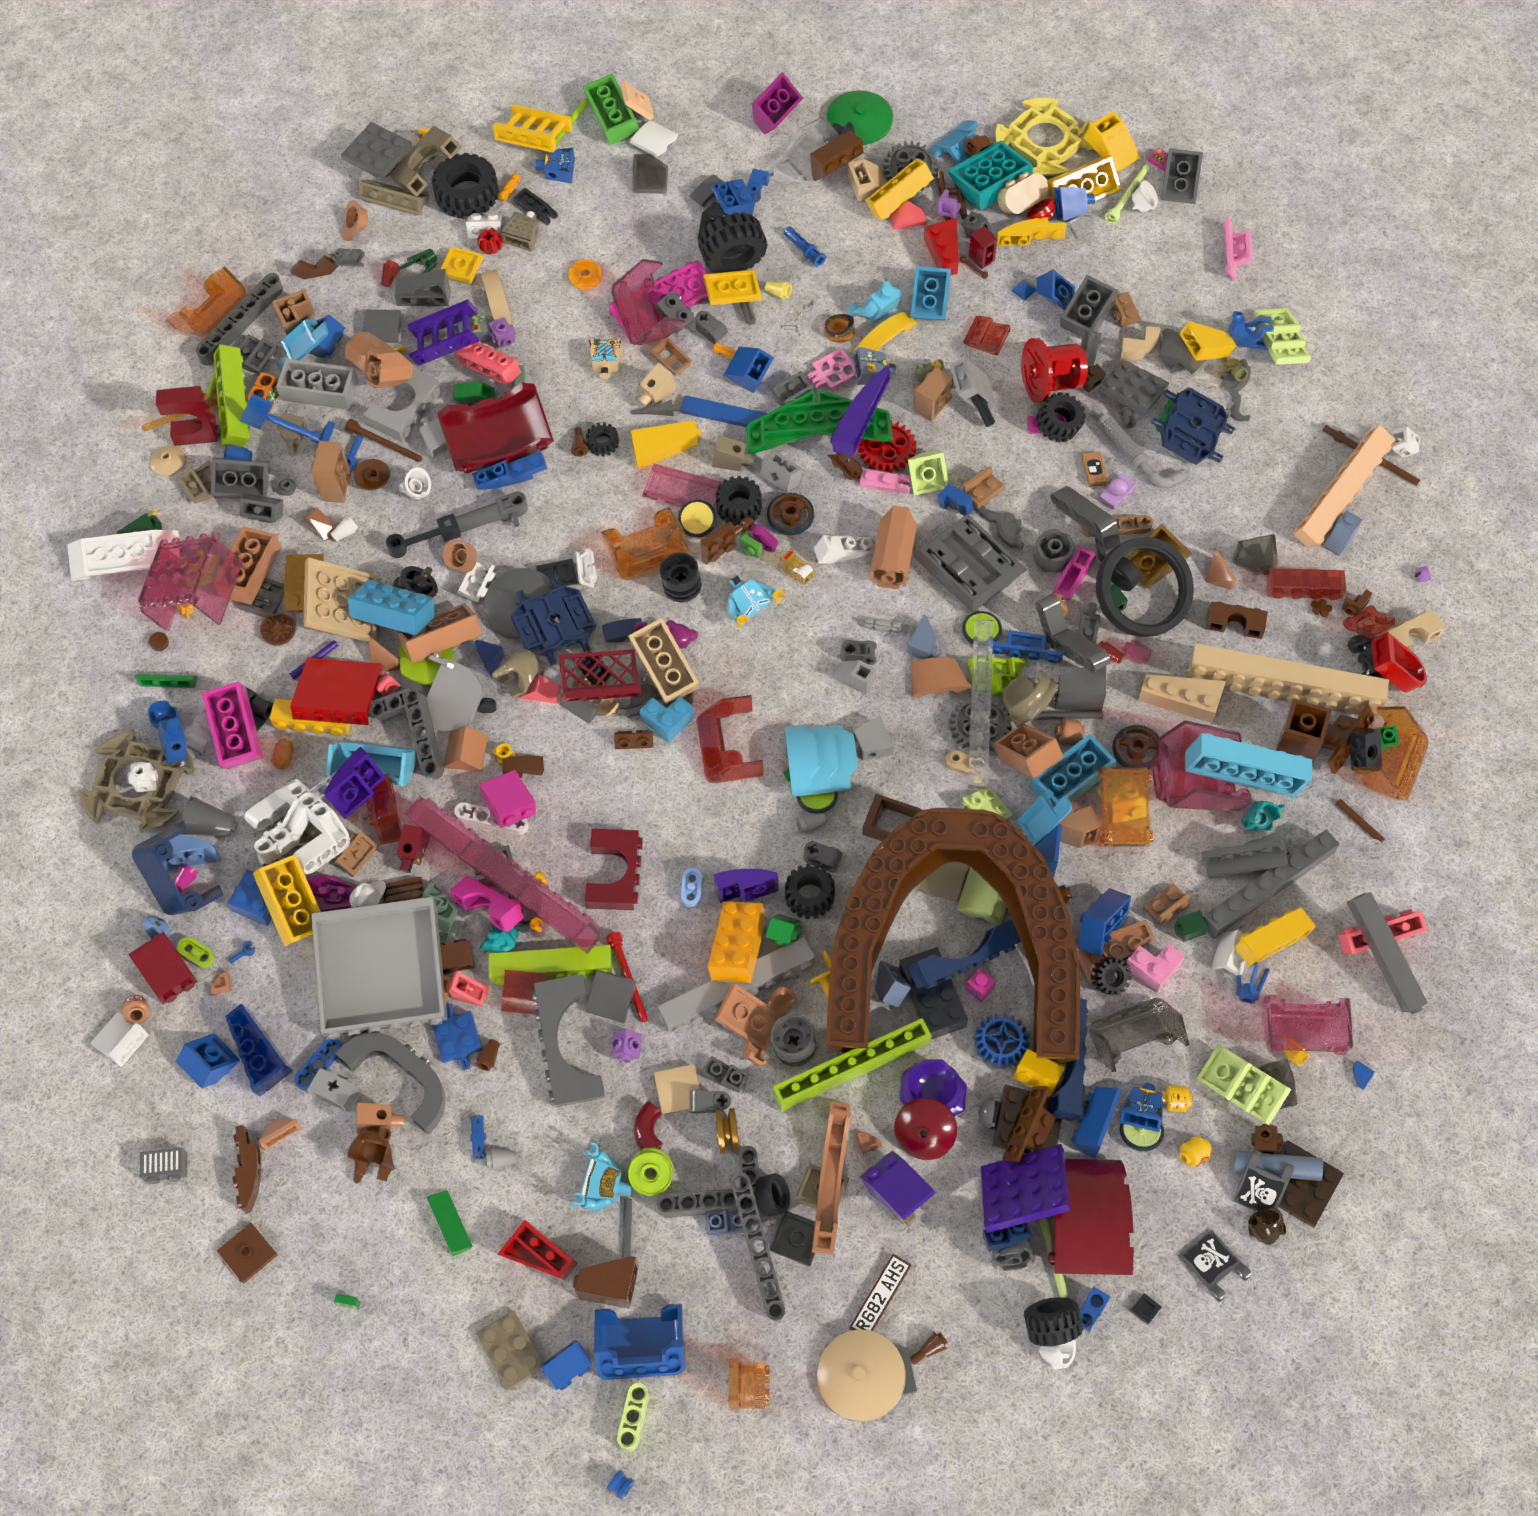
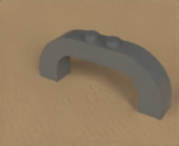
M366 1033L352 1038L335 1053L337 1058L353 1072L366 1059L372 1056H385L391 1059L424 1087L423 1102L410 1116L413 1122L428 1135L438 1125L445 1109L444 1088L437 1074L430 1067L431 1063L423 1056L420 1058L414 1054L416 1051L409 1044L404 1046L397 1039L386 1034Z

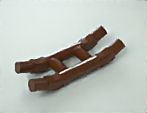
M943 171L937 172L940 197L945 189L949 190V195L956 194L957 203L961 204L959 214L964 220L968 214L963 193L955 182V188H945ZM943 216L945 221L951 219V217Z

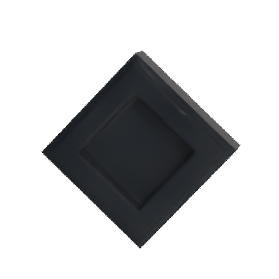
M1144 1293L1131 1309V1312L1149 1325L1161 1309V1306Z

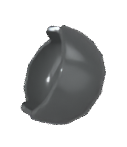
M988 1097L980 1105L978 1112L979 1120L983 1127L995 1130L1000 1106L999 1098Z

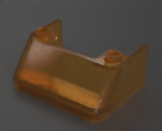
M1405 706L1377 707V712L1385 721L1382 727L1397 726L1400 745L1383 751L1382 767H1354L1353 771L1367 789L1395 800L1406 801L1411 794L1427 751L1428 738Z

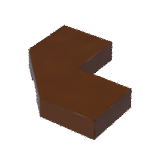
M324 255L315 265L299 260L291 268V274L302 279L331 275L338 265L334 263L332 258Z

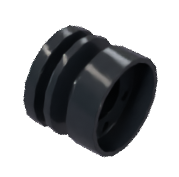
M679 552L667 556L661 562L659 570L666 596L674 602L681 603L696 598L701 591L702 583L698 563L695 558L687 553Z

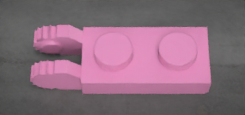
M863 468L860 487L905 494L909 493L911 489L908 485H904L911 484V478L908 475Z

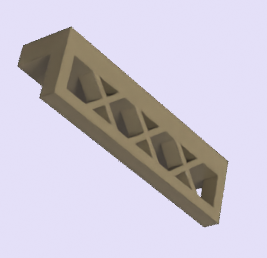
M369 179L359 182L358 199L417 215L422 214L423 203L429 201L430 197L421 193L416 197L403 188Z

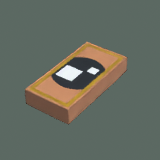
M1101 452L1082 453L1088 487L1106 485L1107 478Z

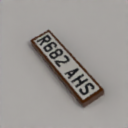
M892 1254L851 1323L849 1330L874 1331L911 1268L910 1263Z

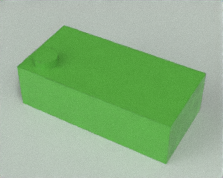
M613 73L583 86L586 99L609 145L634 136L639 127L631 108L625 105L622 90Z

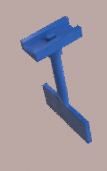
M251 394L240 419V422L260 430L264 421L268 420L311 438V441L318 444L319 441L329 442L335 426L334 422L328 421L322 433L310 431L269 414L268 412L273 402Z

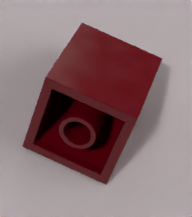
M164 931L128 954L163 1005L174 1001L177 995L183 991L191 990L198 982Z

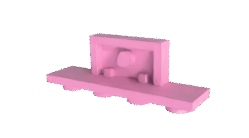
M1226 215L1223 229L1226 234L1224 244L1227 247L1224 253L1228 264L1225 265L1227 275L1230 274L1232 280H1236V266L1253 262L1251 233L1247 230L1234 234L1233 224L1229 215Z

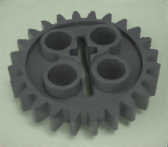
M911 140L910 145L906 141H904V146L898 143L897 148L892 147V152L888 151L887 157L884 160L883 168L885 169L884 175H887L886 181L891 180L916 158L926 162L933 178L937 177L938 159H935V153L931 154V148L926 150V144L921 147L919 141L916 145H914L913 140ZM934 179L926 186L927 188L930 187V183H934Z
M975 695L974 700L968 696L967 703L961 700L960 706L956 705L955 711L951 713L950 724L952 725H950V731H953L952 738L957 737V744L963 742V749L969 746V752L973 748L976 749L977 754H979L980 749H983L985 754H987V749L989 748L994 752L995 747L993 744L1012 730V720L1009 717V712L1004 711L1006 705L999 706L1000 700L992 702V696L986 700L985 695L982 696V699ZM974 713L976 714V716H970L968 714ZM988 715H993L995 718H989ZM967 730H972L974 733H968ZM991 732L994 735H987L986 733Z

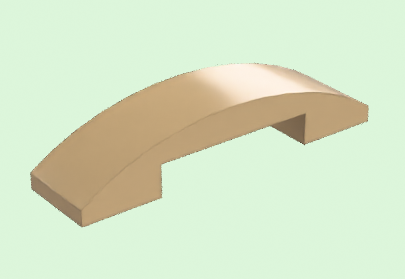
M498 271L481 274L493 321L505 317L508 324L511 325L512 321Z

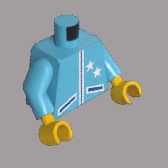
M737 575L729 581L735 591L728 595V614L737 622V627L741 629V623H745L748 626V618L769 605L773 598L776 604H780L779 597L785 599V594L782 590H775L753 579L744 584Z

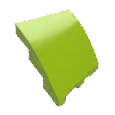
M993 657L988 660L970 658L968 660L971 696H1003L1007 685L1014 679L1022 676L1021 671L1027 660L1014 657L1008 660Z

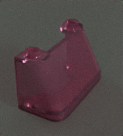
M1266 995L1261 1003V1017L1266 1046L1272 1052L1296 1050L1334 1052L1336 1055H1345L1353 1047L1350 998H1339V1003L1331 1004V1001H1327L1325 1004L1285 1003V999H1281L1278 1002L1277 995Z

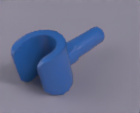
M246 941L243 944V950L228 959L229 962L233 963L245 955L252 956L256 951L255 947L247 950L248 947L252 946V941Z

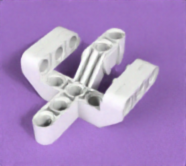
M335 773L310 790L298 779L289 781L287 785L277 789L245 813L244 819L257 831H261L269 825H274L275 821L286 815L283 822H278L277 826L269 832H263L262 837L255 842L254 848L258 861L261 864H270L297 846L308 822L312 823L322 834L293 854H296L305 874L313 873L349 846V833L333 809L330 808L333 805L324 796V792Z

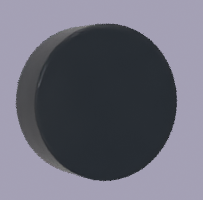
M482 698L477 710L483 714L494 713L496 711V701L492 698Z

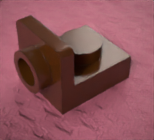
M1366 589L1362 595L1358 594L1354 601L1346 597L1341 609L1348 615H1354L1358 618L1369 603L1372 592Z

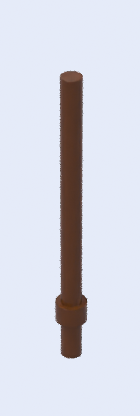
M1325 425L1322 430L1334 437V440L1338 443L1342 442L1354 450L1359 444L1345 436L1346 434L1342 431H1336L1328 425ZM1382 458L1381 466L1415 486L1419 484L1420 479Z

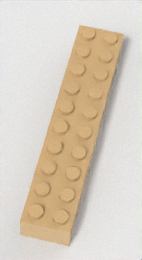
M1197 643L1190 659L1187 678L1226 681L1224 688L1230 689L1233 692L1243 691L1253 696L1264 695L1270 699H1285L1292 703L1294 698L1331 710H1342L1348 714H1361L1365 706L1368 705L1371 706L1374 717L1379 716L1387 700L1389 684L1388 679Z

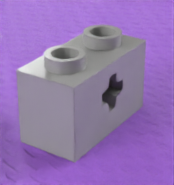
M773 451L763 457L760 475L788 493L799 486L802 468L777 451Z
M320 1068L307 1090L312 1096L348 1112L360 1091L356 1086V1082L349 1077H345V1079L339 1077V1074L328 1068L326 1071Z

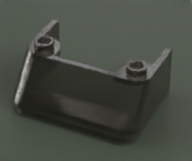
M1162 998L1145 1000L1092 1019L1086 1024L1101 1062L1112 1072H1116L1115 1064L1121 1059V1052L1157 1040L1164 1045H1170L1175 1040H1179L1185 1046L1190 1045L1182 1014Z

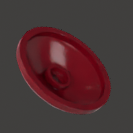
M922 1097L909 1101L900 1109L895 1119L894 1133L898 1144L907 1154L920 1160H934L944 1156L953 1147L957 1137V1122L954 1114L945 1104L933 1098ZM925 1130L928 1135L923 1136L920 1131Z

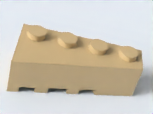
M1146 674L1138 701L1212 723L1226 681Z

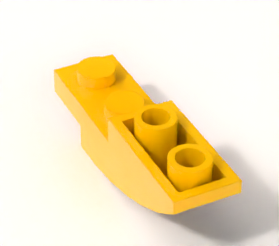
M1048 217L1021 221L1000 230L997 234V245L1025 246L1031 245L1032 239L1058 240L1065 238L1066 222L1049 223Z

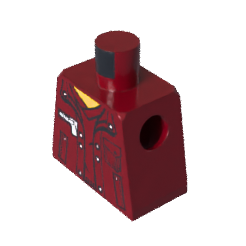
M408 824L403 825L396 856L402 861L399 870L404 873H411L413 864L421 865L430 840V836L423 828Z

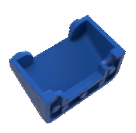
M668 1304L661 1309V1317L618 1320L616 1312L611 1309L595 1310L594 1356L597 1375L604 1380L681 1374L685 1370L682 1304Z

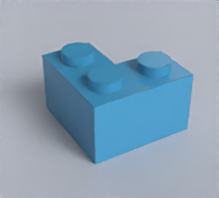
M681 696L668 708H665L652 697L640 709L641 721L668 743L695 718L694 707Z

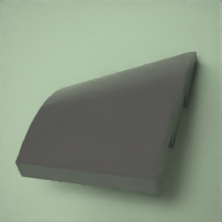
M1168 328L1162 331L1163 340L1160 343L1159 358L1170 370L1180 362L1192 375L1207 361L1195 360L1179 332Z

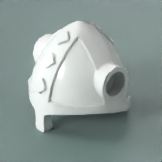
M417 467L411 469L406 474L403 483L399 484V491L415 500L426 497L431 490L429 475L425 470Z
M1073 1340L1058 1346H1040L1039 1353L1043 1359L1052 1365V1369L1066 1368L1075 1357L1076 1341Z

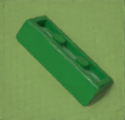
M136 674L135 679L142 687L195 688L197 675Z
M448 1190L427 1196V1200L453 1257L472 1248L473 1246Z

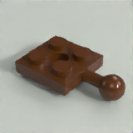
M745 517L736 528L729 522L701 540L702 561L707 565L710 562L717 561L725 552L732 551L736 546L735 537L743 531L750 530L755 521L751 517Z

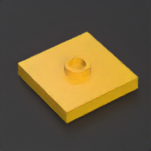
M451 246L440 269L446 268L448 279L472 284L483 260V254Z

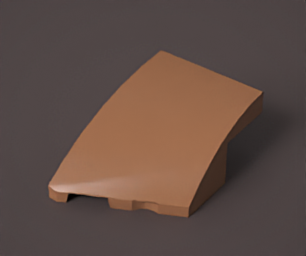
M927 658L912 662V696L915 698L931 693L937 696L952 690L959 693L970 689L971 684L966 680L964 672L959 668V664L954 658Z

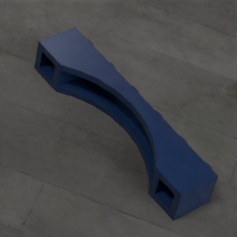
M1009 920L987 930L978 948L968 957L949 959L931 955L907 967L917 989L924 986L926 989L938 985L937 980L942 979V982L953 978L952 973L954 972L960 975L970 970L968 966L972 964L974 968L984 964V959L987 957L989 960H993L1001 956L1000 951L1004 950L1006 954L1016 949L1015 944L1021 941L1012 920Z
M1080 998L1079 1060L1067 1062L1064 1078L1058 1089L1050 1096L1049 1113L1055 1118L1070 1122L1082 1116L1084 1110L1082 1097L1085 1090L1083 1076L1086 1070L1084 1056L1087 1050L1085 1037L1087 1035L1086 1018L1088 1008L1087 1000Z

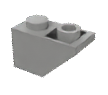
M860 660L843 661L833 677L867 694L876 680V668Z

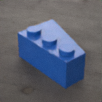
M1109 888L1104 894L1099 896L1095 903L1090 905L1086 912L1084 911L1081 914L1080 923L1082 924L1078 949L1101 957L1104 943H1110L1112 940L1110 934L1113 929L1118 930L1129 913L1131 895Z

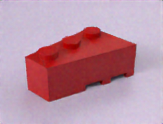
M957 218L925 226L924 242L936 268L951 269V275L958 274Z
M526 1220L523 1221L497 1254L562 1280H565L578 1264L571 1256Z

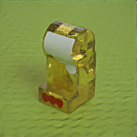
M792 548L780 558V568L803 585L816 574L813 567L800 559Z

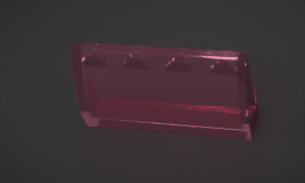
M653 463L642 497L682 508L684 504L691 500L699 499L711 504L715 510L716 490H718V486L722 482Z

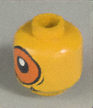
M1193 1136L1180 1145L1179 1156L1184 1164L1196 1168L1210 1159L1212 1148L1205 1138Z

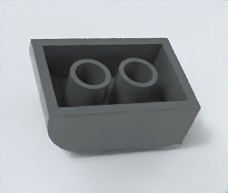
M1086 275L1062 314L1060 327L1080 337H1083L1084 329L1097 332L1111 310L1118 290Z

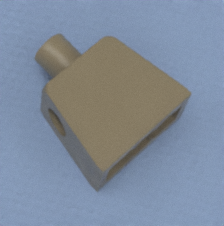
M718 435L712 467L740 471L742 463L753 465L755 455L745 453V443Z

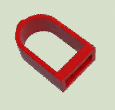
M1389 632L1372 640L1374 669L1405 693L1425 685L1427 682L1425 668L1420 659Z

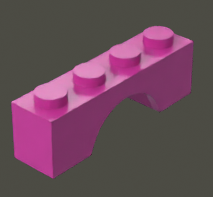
M465 876L449 890L455 904L466 911L477 907H490L487 912L493 926L506 933L524 918L521 912L522 907L516 900L507 898L503 893L494 891L492 887L481 884L477 879Z

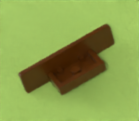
M1366 705L1357 719L1340 714L1325 735L1322 747L1334 751L1328 760L1331 773L1337 774L1350 755L1349 733L1364 727L1368 728L1373 723L1374 714L1371 706Z
M1047 1086L1032 1087L1002 1157L1005 1162H1019L1025 1147L1031 1152L1043 1149L1055 1121V1117L1043 1107L1050 1090Z

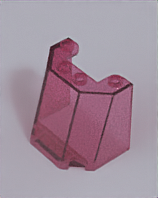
M1184 720L1160 736L1158 753L1151 760L1157 799L1164 801L1171 808L1241 811L1252 804L1251 794L1248 789L1242 788L1236 791L1235 783L1185 771L1186 750L1201 733H1209L1213 736L1242 742L1240 732Z

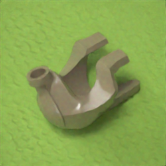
M520 650L512 654L503 665L492 673V677L498 678L502 676L498 679V682L504 687L514 679L513 671L517 672L519 685L508 692L515 699L525 694L533 678L537 675L543 676L545 669L541 666V661L534 652Z

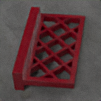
M635 649L562 654L558 656L563 702L637 697L641 693ZM630 654L631 663L627 667L619 661V658L622 655ZM603 656H609L614 660L609 668L600 662ZM590 657L596 662L590 670L581 663L584 658ZM564 659H571L577 664L572 671L564 666ZM615 663L625 669L619 677L610 670ZM597 664L606 671L601 678L592 672ZM578 665L587 672L582 680L573 673ZM626 671L633 676L634 683L627 684L621 679ZM607 673L616 679L613 685H608L602 680ZM589 674L598 681L595 686H588L583 682ZM569 676H572L579 682L575 688H567L566 680Z

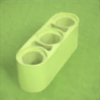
M641 1383L633 1384L628 1390L617 1435L620 1448L626 1452L637 1448L649 1401L648 1390ZM635 1391H644V1397L641 1400H635L633 1398ZM632 1412L639 1414V1419L634 1423L627 1420L628 1415ZM625 1435H632L634 1437L630 1445L622 1443Z

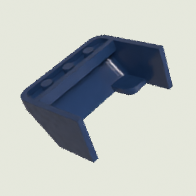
M183 821L139 843L132 849L131 853L161 909L167 915L196 911L224 896L219 885L201 895L195 891H189L181 895L162 863L173 854V847L169 840L187 831Z

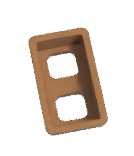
M664 338L650 348L651 354L674 376H677L691 365L692 360L669 338ZM664 350L672 353L666 360L659 356ZM679 360L683 365L674 370L670 365Z

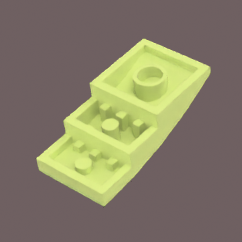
M1288 308L1258 309L1254 311L1255 318L1259 315H1264L1272 319V323L1261 322L1258 328L1263 324L1274 326V332H1264L1262 338L1276 365L1310 362L1311 356L1304 347L1306 340L1299 332L1301 325Z
M1219 1044L1197 1077L1198 1081L1267 1125H1270L1291 1091L1287 1086Z

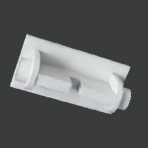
M590 548L585 549L583 553L576 551L579 584L594 588V583L597 580L595 566L592 565L595 563L594 552Z

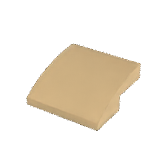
M695 1064L654 1072L662 1114L690 1109L689 1091L700 1090Z

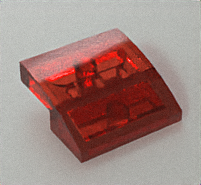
M976 315L963 343L977 350L998 356L1011 330L1010 325L994 323L991 317Z
M505 970L501 1011L535 1014L538 1004L537 1001L533 1002L531 990L535 989L534 983L545 981L546 973Z

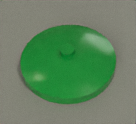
M862 90L850 91L838 96L830 104L827 110V126L831 132L833 123L845 127L848 122H851L854 126L855 134L863 140V145H868L881 140L888 134L893 123V112L889 103L878 94Z

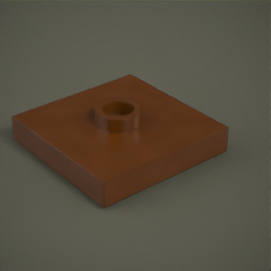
M252 1222L217 1250L243 1284L278 1256Z

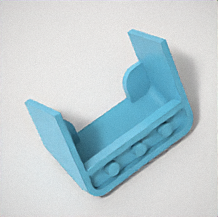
M352 741L329 744L327 776L337 772L341 765L361 746L386 776L385 779H391V781H395V785L406 786V783L411 782L417 761L415 749Z

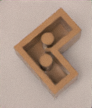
M305 289L272 301L286 336L301 324L302 319L315 315Z

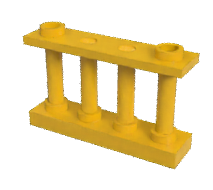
M514 104L511 105L512 118L506 124L498 122L493 124L494 137L497 141L552 153L556 150L555 137L560 131L572 132L570 116ZM517 121L524 122L521 127L514 126ZM532 124L538 125L535 130L528 129ZM546 127L553 129L550 133L543 132Z

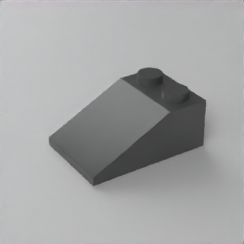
M1169 148L1161 200L1196 204L1203 152Z

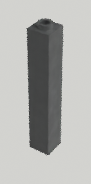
M1362 893L1347 901L1346 903L1402 1012L1415 1014L1423 1009L1422 1006L1428 1002L1372 893Z

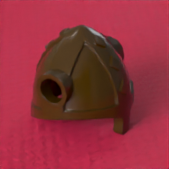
M1263 1208L1255 1212L1248 1220L1249 1235L1255 1236L1266 1245L1274 1244L1280 1235L1286 1234L1283 1214L1276 1208Z

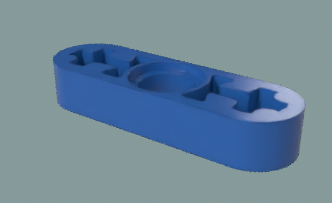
M327 1039L296 1073L294 1082L299 1089L307 1090L319 1070L313 1068L316 1060L321 1059L324 1061L322 1069L326 1071L337 1059L335 1053L342 1047L337 1039ZM330 1045L335 1046L337 1050L335 1052L330 1051L328 1047ZM323 1052L325 1055L329 1057V1060H327L325 1056L322 1055ZM309 1068H310L311 1071L315 1074L314 1076L312 1075V1073H311V1074L309 1073V1071H308ZM307 1077L309 1081L308 1083L303 1082L301 1084L302 1081L300 1080V1078Z

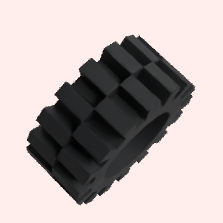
M599 422L596 427L593 424L591 426L592 429L589 428L587 430L588 433H586V443L592 454L595 453L596 456L601 454L602 457H605V453L608 456L611 455L610 451L614 453L616 451L615 448H618L619 444L616 428L612 427L611 424L606 426V422H603V425H600ZM600 436H607L609 438L605 443L596 442V438Z
M589 657L584 658L581 663L590 670L596 662ZM598 664L592 670L599 678L606 672ZM578 665L582 675H586L587 672ZM607 673L602 680L606 682L611 675ZM590 674L586 677L594 685L598 682Z
M1111 957L1100 959V963L1096 962L1095 966L1097 968H1092L1091 971L1095 972V975H1091V979L1095 980L1092 983L1094 986H1097L1096 989L1109 995H1119L1120 992H1125L1126 989L1124 987H1129L1130 985L1127 983V980L1131 981L1132 978L1128 977V974H1131V970L1127 969L1129 966L1124 964L1123 960ZM1113 968L1117 972V979L1114 983L1109 984L1105 979V975L1109 969Z

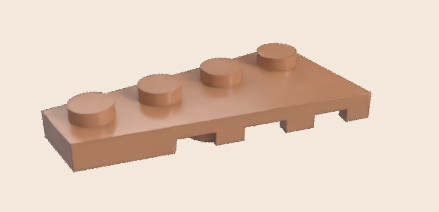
M1147 920L1112 931L1110 934L1112 940L1110 943H1104L1101 957L1078 949L1079 944H1076L1079 967L1087 984L1094 981V979H1091V975H1095V972L1091 971L1092 968H1097L1095 963H1100V959L1111 957L1125 960L1134 953L1139 945L1144 947L1154 940V935Z

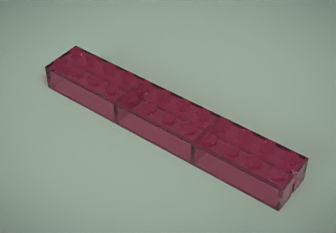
M419 796L406 811L405 815L417 827L423 828L431 838L586 954L591 951L603 936L598 930L599 926L586 913L582 914L571 902H566L559 893L550 890L544 882L535 879V876L526 869L524 871L518 863L508 859L499 849L493 848L492 844L487 840L481 839L472 829L466 828L460 820L454 819L450 813L443 808H439L430 798L425 800Z

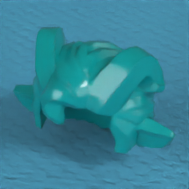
M1263 800L1255 801L1248 809L1246 816H1243L1241 823L1245 826V830L1271 831L1273 829V821L1281 818L1280 811L1285 808V805H1277Z
M493 926L479 949L494 953L510 951L515 947V940L519 936V931L513 927L506 933Z

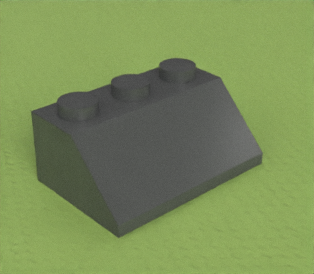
M212 458L211 495L242 498L248 494L267 497L270 461Z

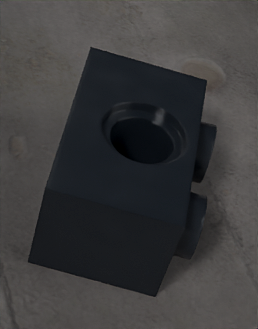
M1364 727L1350 732L1351 770L1369 773L1382 768L1381 731Z

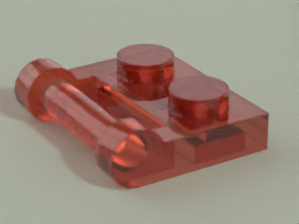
M1370 605L1354 617L1344 619L1343 625L1346 629L1370 639L1395 625V618L1384 612L1377 611L1373 605Z

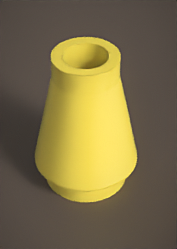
M767 281L765 291L785 299L790 297L792 286L788 282Z

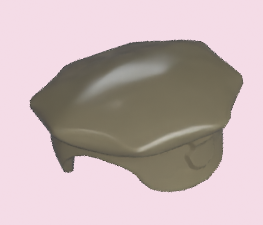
M1042 670L1039 671V678L1021 676L1014 679L1003 692V701L1009 712V717H1011L1015 726H1020L1033 720L1051 702L1059 685L1055 680L1049 678Z

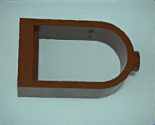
M875 794L862 827V835L883 841L890 834V832L875 828L883 808L910 817L923 810Z

